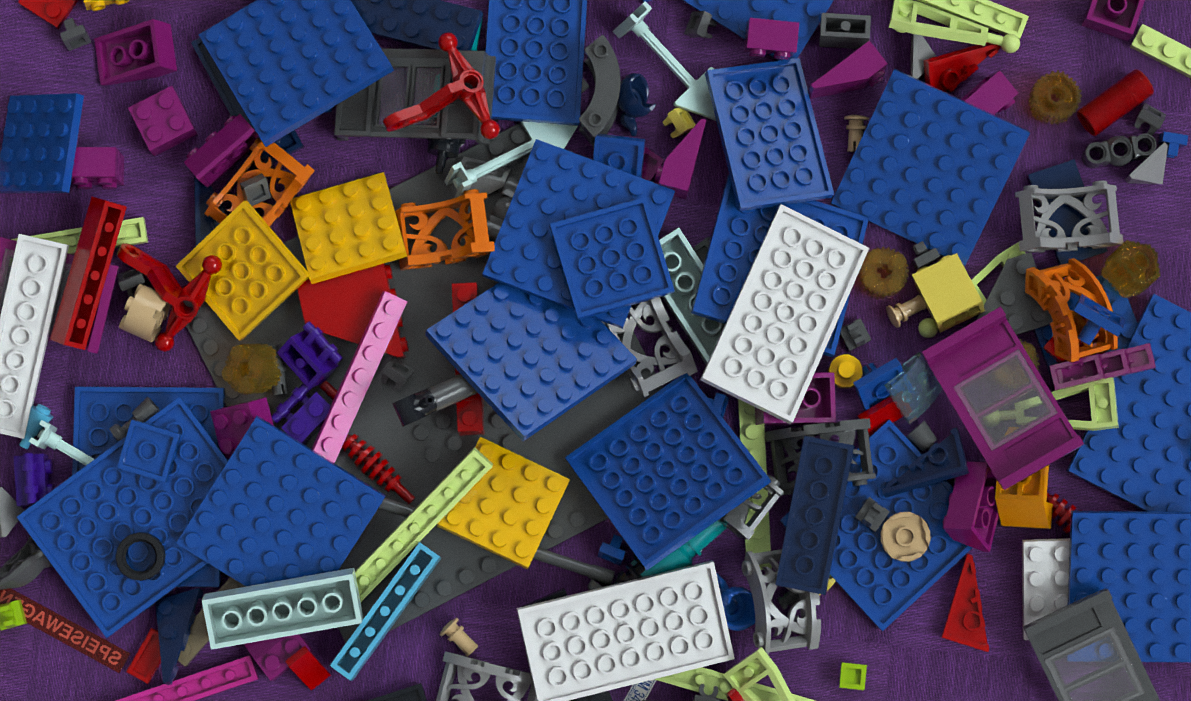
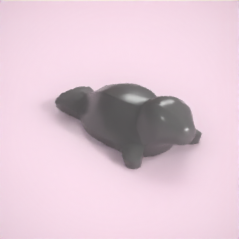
M31 536L25 545L0 568V590L25 586L33 581L44 568L53 566Z

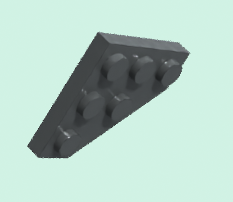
M1031 252L1007 259L984 304L985 311L979 314L977 320L1001 306L1006 314L1007 321L1016 335L1050 325L1053 322L1049 311H1044L1033 297L1025 293L1026 269L1036 268Z

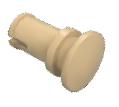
M862 115L844 117V120H849V125H846V129L849 130L847 152L856 151L863 136V130H866V126H863V124L869 118Z
M920 295L903 304L897 303L895 308L891 305L886 306L888 318L896 328L901 326L900 321L905 322L909 316L926 309V304Z
M454 618L444 626L439 635L442 637L446 634L449 637L448 640L450 642L453 641L468 657L478 647V644L463 631L464 627L462 625L459 627L456 624L459 619Z

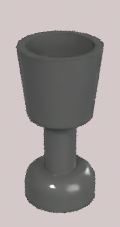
M147 396L132 411L134 416L132 419L146 422L157 414L160 409ZM131 419L122 427L119 424H114L109 428L118 442L127 436Z
M925 421L906 436L921 451L926 449L929 451L930 447L937 440V437Z

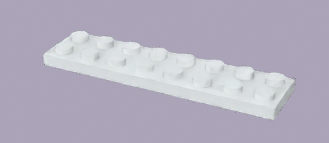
M23 234L18 235L0 315V434L25 438L69 249L67 244Z

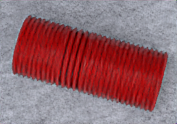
M1134 69L1079 109L1077 117L1088 133L1097 136L1153 95L1154 89L1148 78L1140 70Z

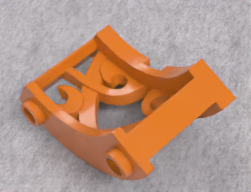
M257 138L249 148L252 153L219 194L214 192L206 202L209 207L204 214L206 216L210 215L218 223H221L227 217L226 214L218 209L220 205L228 200L232 203V207L227 211H234L245 201L240 183L262 173L265 177H272L270 180V193L276 204L273 206L266 202H260L252 207L254 209L260 207L264 210L262 219L270 227L290 205V201L303 188L315 171L308 164L304 167L276 143L273 142L265 147L262 140ZM264 150L278 161L275 169L271 168L272 159L270 157L267 163L261 161V154ZM255 162L258 169L246 172ZM282 165L285 166L292 173L281 170ZM277 178H281L278 184L282 183L285 186L282 192H278L275 189ZM237 184V195L229 194Z
M472 189L464 191V194L459 197L442 202L416 206V203L401 204V207L395 213L407 257L399 260L400 270L432 267L433 263L439 264L443 260H445L446 265L464 262L468 257L479 258L495 251L494 241L489 242L484 204V200L488 198L487 193H479V190ZM469 206L471 207L470 213H468ZM430 213H434L430 218L427 215ZM417 216L419 218V222L416 225L409 224L413 229L420 230L418 235L406 234V217ZM446 216L454 219L463 227L454 236L450 250H448L446 244L441 239L430 236L434 228ZM462 237L466 241L464 246L460 243ZM407 238L415 240L411 255H409ZM427 241H433L437 244L436 251H430L432 245L426 244Z
M1071 258L1066 264L1038 270L1035 267L1026 269L1025 293L1033 297L1044 311L1048 310L1053 319L1050 325L1054 337L1055 355L1069 362L1079 361L1080 357L1118 348V337L1102 327L1094 338H1097V343L1088 345L1083 342L1084 346L1079 347L1081 340L1078 339V335L1088 319L1086 318L1084 321L1078 313L1069 309L1067 302L1070 298V292L1079 296L1083 294L1113 312L1102 285L1084 264L1075 258Z

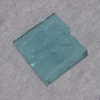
M920 352L902 364L903 371L884 385L902 416L909 424L930 407L942 390V387Z

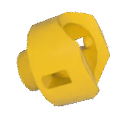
M844 354L836 357L831 362L828 373H834L835 386L849 389L854 387L853 382L861 378L862 365L854 356Z

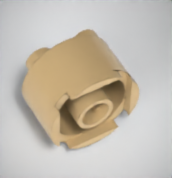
M139 284L134 297L130 296L126 302L124 309L128 313L123 316L119 328L146 341L153 342L162 329L160 325L163 319L166 320L171 304L162 300L156 290Z

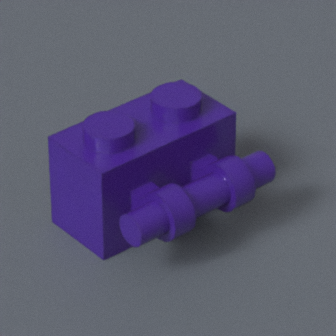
M309 321L303 326L304 331L291 336L277 354L301 381L311 389L326 381L337 369V364L343 358L337 352L338 348L325 339L322 330L319 327L316 328Z
M303 383L299 388L295 387L291 391L293 394L283 404L280 403L276 407L277 410L271 417L277 424L285 417L288 421L281 428L289 436L305 445L321 429L331 406L317 392L309 399L306 394L311 389ZM301 401L304 405L293 415L290 410Z
M25 453L22 456H13L18 507H31L55 489L54 485L50 484V474H53L52 459H48L46 454Z

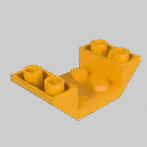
M1008 427L1005 436L1020 427ZM1049 465L1006 490L1001 488L996 479L995 500L1001 526L1051 529L1053 504L1046 502Z

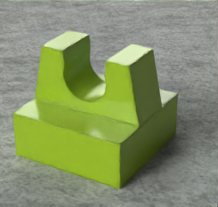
M21 599L0 605L1 631L27 624Z
M841 662L839 688L865 690L867 665Z

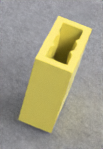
M957 253L952 256H944L937 263L921 267L916 273L912 274L915 286L940 333L985 311L983 301Z

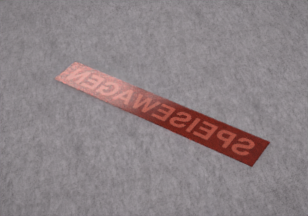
M11 588L0 590V605L21 599L28 624L118 673L121 672L130 655L129 652Z

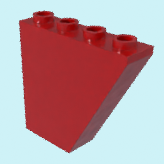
M380 264L311 284L308 278L297 288L305 324L310 321L316 328L319 327L323 334L359 345L382 292L386 291L397 296L395 288L391 289L389 279H393L390 264ZM400 317L385 350V354L402 359L406 358L405 352L409 351L406 337H401L399 328L403 327L402 317Z

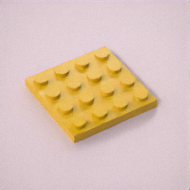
M384 172L295 197L290 201L311 284L407 257Z
M247 200L243 201L176 265L178 270L190 282L203 271L202 262L205 257L215 255L221 259L222 268L218 273L211 275L205 301L239 341L250 334L310 277L308 271Z
M480 437L475 448L493 463V467L438 522L437 527L528 570L570 479Z

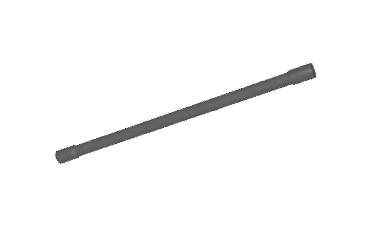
M386 497L379 506V509L404 517H408L416 508ZM539 547L533 557L535 560L587 576L592 580L611 585L615 574L613 570L584 563Z

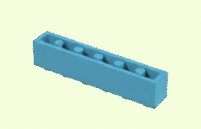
M418 543L362 620V623H360L330 665L333 669L350 681L354 680L441 560V557L422 543Z

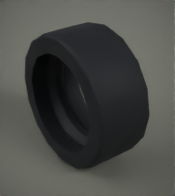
M139 532L131 534L121 541L117 547L115 558L117 566L123 575L132 580L142 581L150 579L160 572L164 566L166 554L164 546L158 538L148 533ZM139 541L150 544L156 555L152 567L142 572L130 568L126 561V551L129 546Z

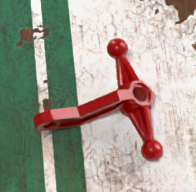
M450 32L442 34L439 37L438 44L441 50L448 53L453 82L447 84L421 103L387 116L383 120L386 130L388 132L395 131L426 120L456 99H460L482 123L480 128L482 136L486 139L496 138L499 135L500 127L496 121L490 119L486 93L483 87V76L473 69L457 50V37ZM464 83L471 84L473 89L466 87Z
M123 243L117 251L118 258L146 275L161 299L172 305L166 331L158 334L155 338V345L159 351H169L174 346L173 337L194 319L204 303L211 275L218 273L222 268L221 259L215 255L205 257L202 262L203 271L182 289L167 265L137 247ZM183 301H190L193 307L186 306Z

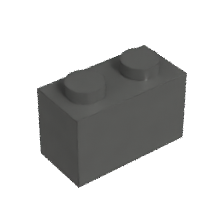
M822 13L819 47L859 49L870 40L871 16Z

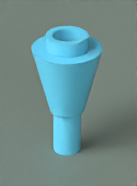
M41 404L31 407L25 438L19 444L21 447L28 449L31 445L29 442L30 438L37 436L44 428L40 425L41 420L48 423L51 421L53 416L50 414L51 410Z

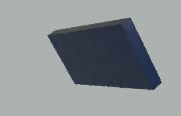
M1075 159L1027 175L1029 184L1038 185L1040 189L1084 187ZM1083 196V197H1074V198H1076V199H1078V200H1080V201L1082 202V201H1083V198H1084L1085 196ZM1047 199V201H1048L1049 204L1055 200V199ZM1036 200L1037 206L1039 208L1040 202ZM1067 204L1057 208L1049 218L1050 221L1062 227L1066 238L1071 237L1074 226L1085 219L1080 212ZM1090 223L1081 226V234H1089V230L1086 227L1090 226ZM1045 227L1051 229L1049 231L1050 237L1056 236V231L1053 228ZM1077 246L1078 251L1056 252L1054 250L1059 265L1068 263V260L1071 258L1083 261L1108 252L1107 247L1092 249L1089 246L1087 248Z

